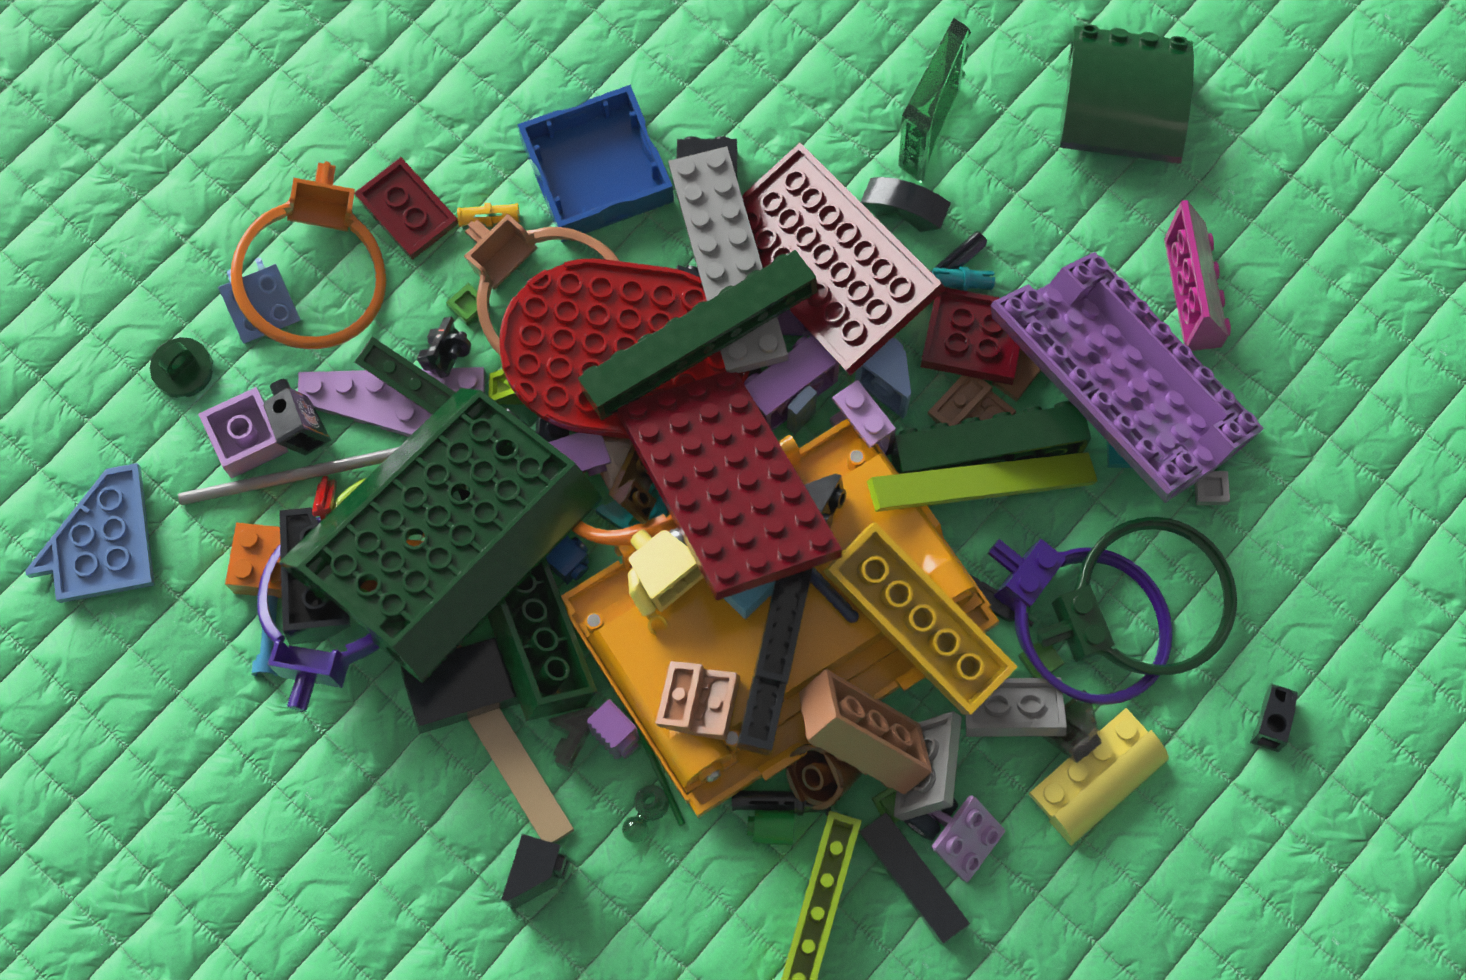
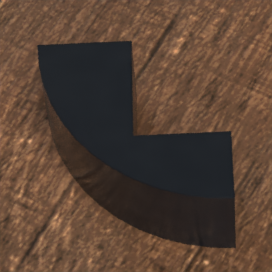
M889 177L870 178L861 199V203L875 216L897 213L920 232L941 229L951 204L942 196L925 187Z

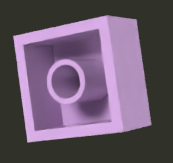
M257 387L198 414L223 469L231 479L289 452L286 447L277 444L263 406L265 400Z

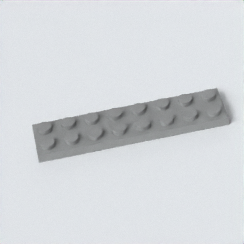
M727 146L668 161L706 301L716 297L725 287L734 286L743 281L752 271L763 269ZM777 317L720 350L726 372L742 373L789 361Z

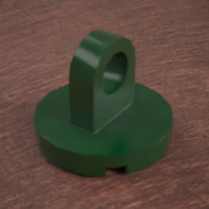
M179 337L168 340L158 347L152 356L149 368L151 378L161 392L175 398L190 397L205 389L211 380L213 362L211 355L203 344L192 338Z

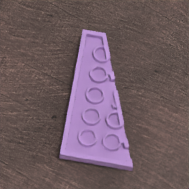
M484 367L452 368L449 376L445 378H440L435 370L425 371L455 392L460 388L481 390L485 393ZM366 370L298 372V392L308 396L317 411L331 415H341L351 418L355 422L375 425L383 430L410 437L432 416V414Z

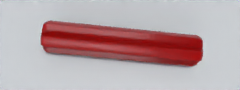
M328 475L323 476L321 483H318L312 508L313 516H320L321 521L332 512L337 487L336 480H330Z

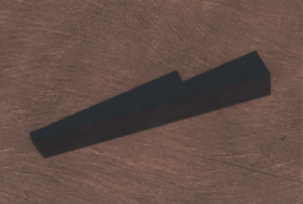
M813 568L775 580L737 741V749L769 756L772 751Z

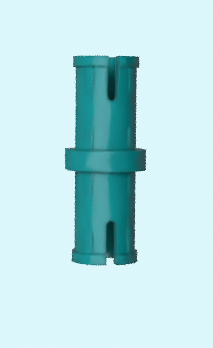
M935 267L932 270V274L945 287L957 288L960 291H967V289L992 290L995 285V277H990L994 276L993 271L970 270L968 267H959V269Z

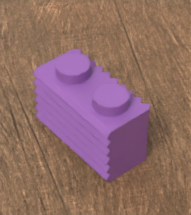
M610 699L588 718L587 724L592 736H595L596 740L600 741L601 745H604L605 750H608L609 754H613L614 759H620L622 756L626 759L639 747L637 742L640 738L637 727Z

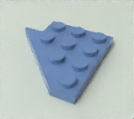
M138 463L106 469L25 570L29 578L53 574L56 601L59 603L155 585L142 472Z

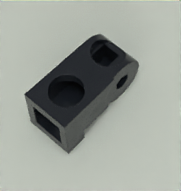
M1270 684L1265 694L1257 727L1253 732L1250 743L1279 752L1287 744L1296 710L1295 705L1298 695L1296 691Z

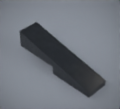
M886 812L859 831L895 885L900 887L938 942L944 944L970 924Z

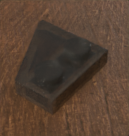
M1073 698L1064 705L1067 726L1066 736L1041 737L1078 763L1102 744L1093 705Z

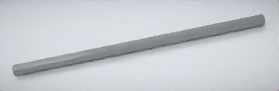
M398 447L178 493V498L181 505L381 464Z

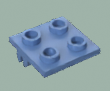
M261 257L255 259L258 271L242 277L247 297L255 310L266 321L279 329L301 321L277 265L273 264L265 268ZM231 269L228 270L227 274L230 282L219 286L218 289L244 344L262 337L264 334L257 330L240 310L232 290Z

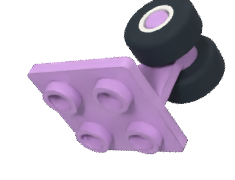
M972 795L968 796L953 818L950 816L958 807V802L954 797L953 806L904 820L912 830L927 840H934L940 832L941 827L937 822L945 827L933 843L932 849L965 882L970 881L1005 833V829Z

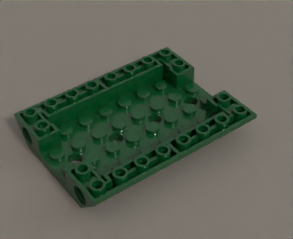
M460 388L282 558L279 564L326 604L330 600L337 604L370 632L373 642L423 683L577 524L602 500V497L574 461L481 390ZM503 446H512L515 449L514 453L510 456H501L497 452ZM461 489L470 492L469 497L463 501H457L452 497L456 491ZM414 534H420L425 537L424 541L418 546L408 545L406 543L408 538ZM367 580L376 581L378 585L372 592L366 593L360 590L363 582Z

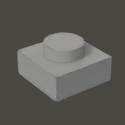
M1212 471L1194 484L1196 505L1229 504L1228 471Z

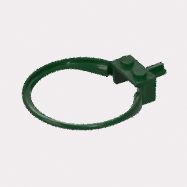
M1144 517L1133 519L1108 531L1092 547L1081 565L1074 591L1063 594L1052 602L1059 622L1036 630L1037 641L1041 644L1042 648L1067 640L1075 662L1094 655H1101L1115 665L1134 673L1156 676L1184 673L1207 662L1220 650L1227 640L1237 611V592L1234 577L1220 550L1197 529L1169 518ZM1156 529L1178 534L1198 546L1210 559L1219 575L1224 598L1220 625L1206 647L1191 658L1173 664L1157 665L1135 660L1118 649L1111 648L1115 645L1089 584L1093 569L1101 554L1114 541L1132 532Z

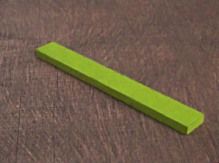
M1089 452L871 477L867 484L875 512L1089 486L1098 480Z

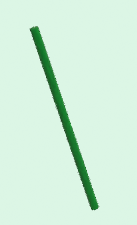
M637 727L640 740L679 826L685 824L662 770L651 747Z

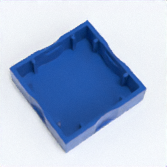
M631 85L593 97L576 107L557 110L517 124L521 142L555 227L569 228L586 234L674 202L673 185L658 150L648 136L645 119Z

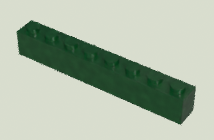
M796 249L788 254H782L765 268L752 271L738 284L725 287L716 297L707 302L698 303L690 312L682 317L669 320L660 330L653 334L649 333L642 336L636 344L626 350L622 349L615 352L604 363L585 370L582 376L578 377L582 393L602 421L617 412L618 408L641 398L816 294V276Z

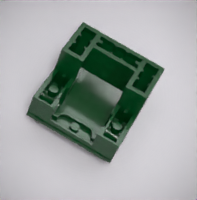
M1091 24L1074 26L1068 55L1067 89L1061 114L1060 148L1181 164L1193 89V41H1188V39L1182 36H1173L1171 38L1158 37V35L1152 32H1143L1142 34L1128 33V31L1121 28L1104 30Z

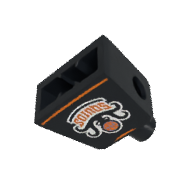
M287 379L277 380L270 385L273 397L266 400L263 406L277 444L306 456L331 441L308 396L291 389Z

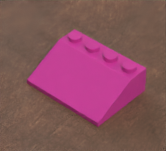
M1183 200L1180 202L1164 238L1183 342L1192 351L1222 348L1226 339L1231 334L1229 319L1224 318L1223 313L1225 295L1222 289L1219 290L1217 280L1219 279L1220 271L1218 262L1213 261L1212 251L1214 250L1213 235L1208 233L1206 222L1189 201Z

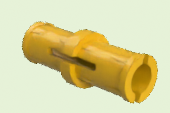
M485 203L484 206L457 208L459 227L466 226L471 221L475 222L476 220L486 224V227H493V224L499 223L507 214L515 221L520 222L518 203L493 206L491 203ZM502 213V215H498V216H484V217H476V216H475V215H479V214Z

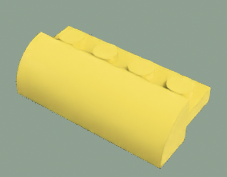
M1125 708L1030 791L1028 795L1050 818L1049 822L1072 846L1166 763L1169 756L1152 730L1148 732L1134 715Z

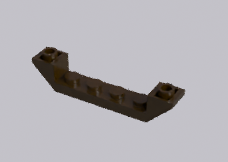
M633 444L609 495L643 525L647 523L657 500L648 492L653 481Z

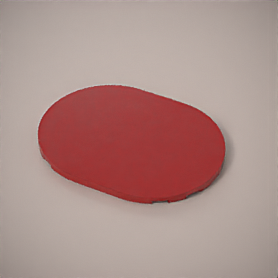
M593 258L566 261L563 265L550 270H543L527 281V284L512 298L502 320L499 340L500 360L510 387L528 409L555 426L579 433L630 439L617 416V412L601 421L582 393L578 377L582 376L588 368L604 363L615 352L622 349L626 350L636 344L642 336L649 333L653 334L663 328L669 320L682 317L690 312L695 305L706 301L701 279L691 273L668 267ZM721 351L716 352L641 398L725 372L726 369ZM750 371L738 373L743 383L748 378Z

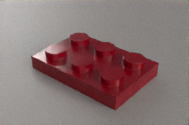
M402 157L354 192L356 199L411 260L415 259L458 225L456 216Z

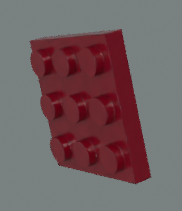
M945 287L946 290L933 303L920 367L1013 385L1020 347L992 318L991 304L999 299V297Z

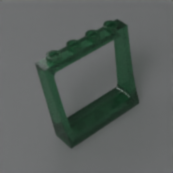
M953 18L902 114L898 166L920 183L925 180L934 147L960 91L961 81L966 75L963 66L967 63L965 53L969 49L967 38L971 35V31L965 24Z

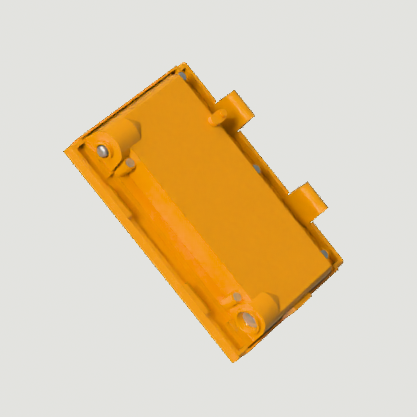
M848 419L840 422L800 448L791 435L778 441L803 484L835 473L842 475L846 499L842 508L836 509L830 528L840 544L842 552L870 524L876 522L984 633L999 624L1000 621L990 608L991 604L944 539L941 525L928 506L875 512L867 481L871 477L896 475L899 473L880 446L876 444L869 448ZM614 545L616 555L622 556V564L619 560L561 595L572 626L686 804L690 805L697 818L703 816L761 777L766 781L807 754L806 752L790 758V754L798 747L811 744L806 737L799 692L825 669L880 701L899 688L905 691L925 678L918 668L823 573L833 561L816 566L814 568L858 612L859 619L855 623H849L811 583L809 584L774 744L770 755L766 756L737 749L736 746L772 595L745 620L725 599L716 601L703 577L662 612L658 609L655 610L657 615H662L666 618L667 629L661 619H654L651 623V627L657 634L654 635L648 629L649 620L647 616L641 615L629 594L628 573L633 567L628 559L637 551L632 545ZM670 661L702 664L707 670L737 672L741 677L727 740L685 734L656 725Z

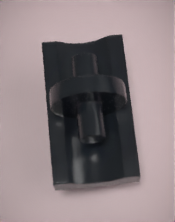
M452 316L445 317L439 328L430 330L427 336L430 348L420 350L417 361L424 371L435 370L440 378H445L449 376L457 357L467 356L472 345L467 339V334L462 331L459 332L455 328Z

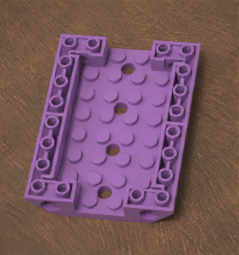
M1096 252L1062 267L1048 285L1038 290L1033 289L1028 284L995 300L991 304L992 318L1165 503L1227 462L1264 429L1258 423L1257 418L1236 400L1235 395L1214 377L1213 372L1193 355L1192 350L1171 332L1170 327L1150 310L1149 305L1141 300L1129 288L1128 283L1120 278L1108 266L1107 261L1098 256Z

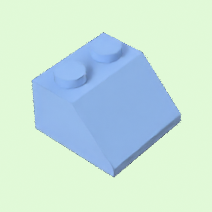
M893 337L856 370L855 381L859 380L867 392L901 418H904L907 415L911 397L906 351L903 350V345Z

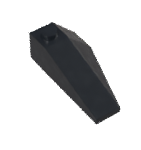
M312 507L279 510L281 559L319 524L317 518L312 514ZM281 566L283 632L289 645L322 642L350 627L349 614L332 600L326 604Z

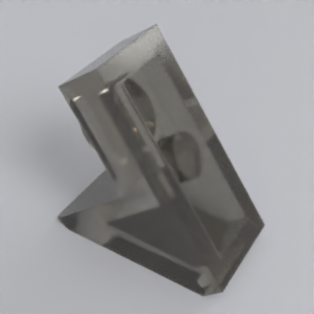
M590 706L548 719L551 727L568 735L567 739H560L554 750L553 755L556 756L555 763L557 767L567 772L570 771L590 734L587 720L598 710L597 708Z

